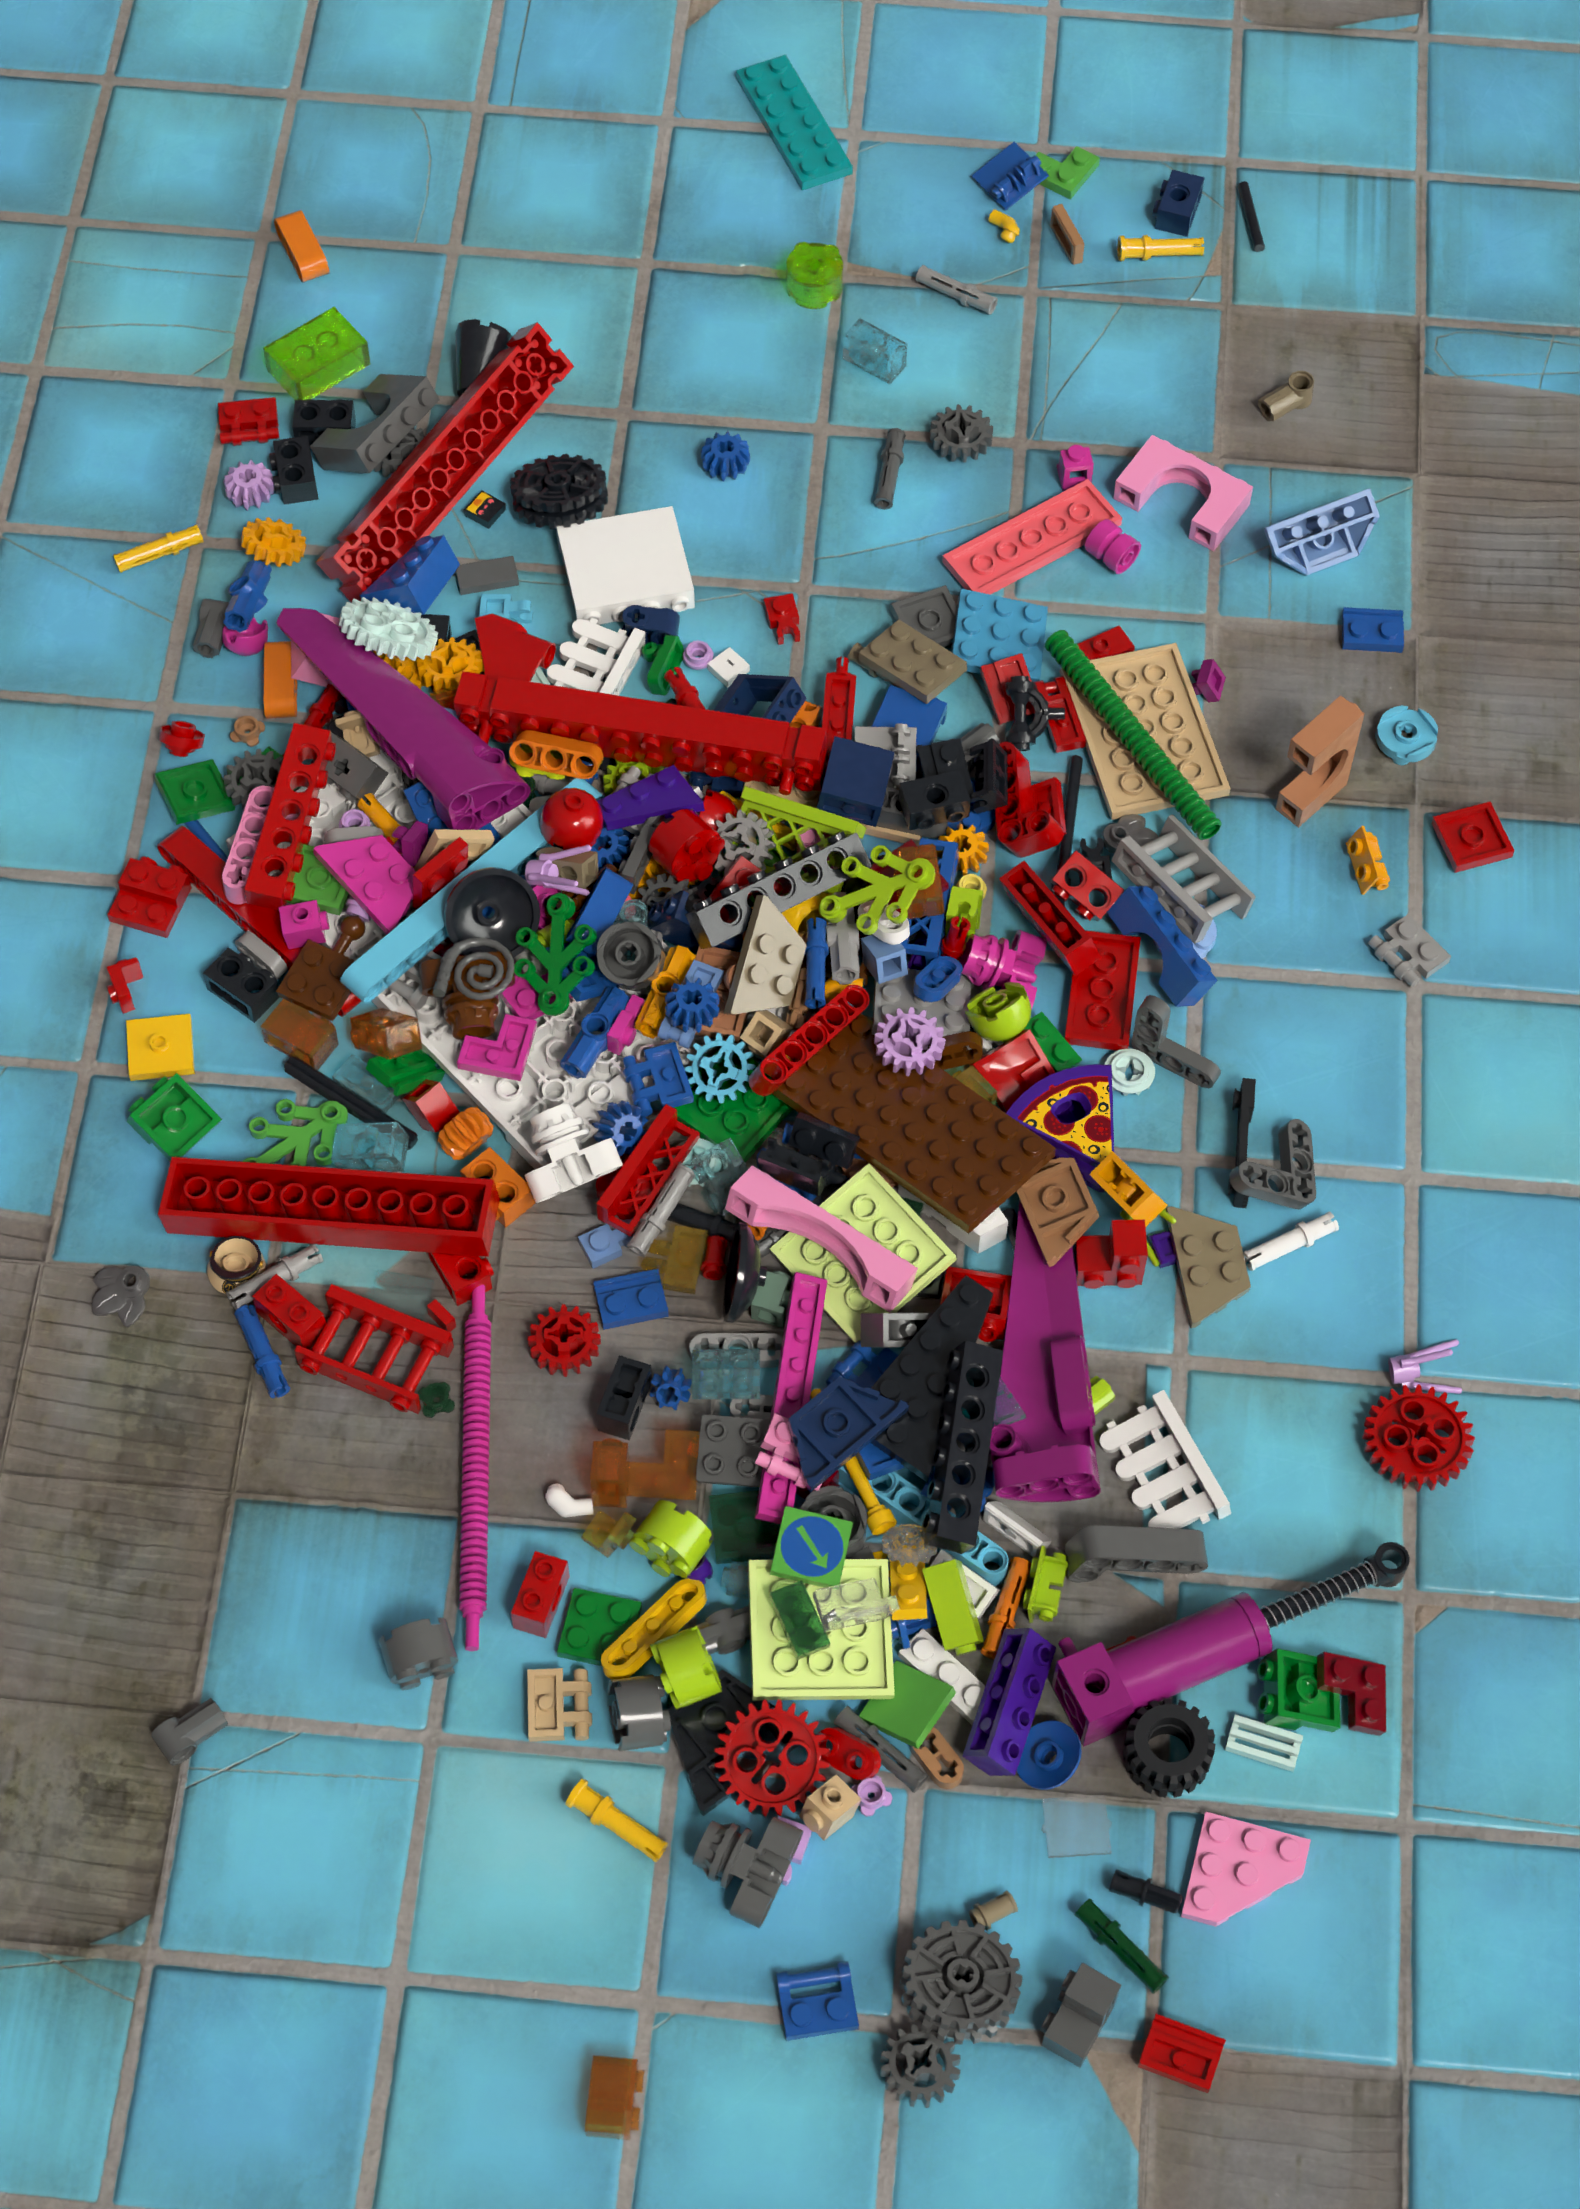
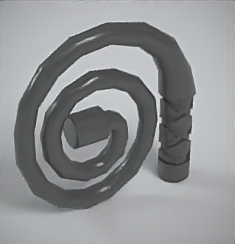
M468 938L455 943L440 961V971L436 978L437 981L434 985L433 994L437 997L445 996L451 976L450 973L457 957L462 951L470 947L484 945L501 952L507 961L506 976L501 984L490 992L477 993L470 991L462 982L461 973L464 967L471 961L486 959L493 962L496 967L495 976L492 978L493 965L480 964L468 970L466 975L468 984L474 989L486 990L493 988L501 981L504 974L503 964L498 957L488 952H476L467 955L459 961L454 971V981L458 990L468 998L475 1000L494 998L504 992L512 981L514 959L511 953L500 942L488 938ZM477 973L479 977L492 979L488 982L480 983L476 982L473 976Z

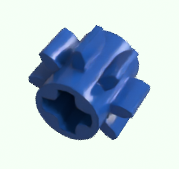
M665 1366L662 1376L659 1374L653 1375L651 1383L654 1387H652L649 1395L650 1397L657 1398L660 1408L666 1406L677 1410L680 1400L683 1402L689 1401L691 1393L688 1389L691 1387L692 1379L685 1378L682 1368L675 1370Z

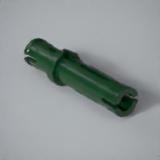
M1091 1898L1076 1911L1074 1915L1097 1936L1096 1941L1101 1946L1105 1944L1151 1990L1152 1994L1156 1993L1166 1983L1169 1977L1119 1929L1121 1924L1117 1920L1112 1922L1093 1903Z

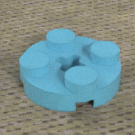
M1397 706L1387 710L1382 715L1376 729L1375 738L1381 751L1392 758L1395 764L1407 765L1409 762H1417L1427 758L1434 751L1437 743L1438 726L1433 717L1422 709L1418 708V711L1408 710V706ZM1404 730L1406 733L1412 732V738L1403 737L1401 731Z

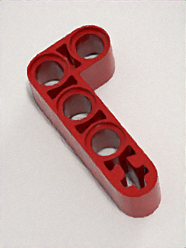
M1000 743L999 745L1007 752L1008 805L995 809L998 839L1019 858L1055 847L1062 841L1064 829L1046 810H1033L1028 759L1012 743Z

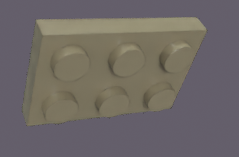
M899 619L858 652L861 663L926 704L967 671V662Z

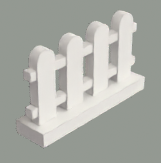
M592 617L590 621L584 619L574 621L572 624V634L579 641L577 644L573 642L561 644L560 657L567 663L565 666L559 664L551 665L547 669L548 681L554 684V686L619 696L642 655L641 648L645 644V631L634 627L630 637L626 636L627 631L619 629L618 632L598 625V620ZM590 643L608 651L604 655L588 649L586 646ZM616 654L619 655L618 659H614ZM579 666L595 674L592 678L574 671V667ZM603 677H607L605 682H602Z
M1164 1390L1152 1395L1154 1407L1147 1410L1144 1404L1137 1408L1139 1414L1119 1425H1116L1114 1420L1106 1424L1108 1430L1100 1436V1446L1106 1453H1114L1120 1450L1123 1454L1124 1459L1120 1460L1116 1465L1117 1477L1126 1482L1137 1479L1141 1487L1135 1489L1132 1493L1133 1505L1139 1510L1153 1507L1157 1514L1150 1519L1148 1527L1181 1529L1199 1519L1202 1524L1210 1521L1208 1514L1215 1512L1219 1520L1231 1514L1228 1499ZM1164 1426L1170 1434L1166 1437H1163L1159 1430ZM1149 1434L1152 1435L1155 1443L1132 1453L1128 1445ZM1179 1455H1182L1186 1462L1181 1466L1175 1458ZM1167 1462L1172 1471L1149 1482L1144 1473ZM1198 1483L1203 1491L1197 1495L1192 1488V1485ZM1184 1491L1188 1499L1165 1511L1161 1502Z

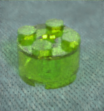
M797 243L794 250L789 254L786 263V290L789 297L791 295L795 299L796 304L808 309H822L827 307V303L835 299L837 301L843 289V260L839 254L838 247L822 243Z

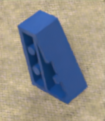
M444 535L422 537L406 554L360 594L361 599L364 597L369 601H372L374 597L379 602H384L387 599L393 605L398 602L400 607H410L412 613L424 615L457 570L460 563Z

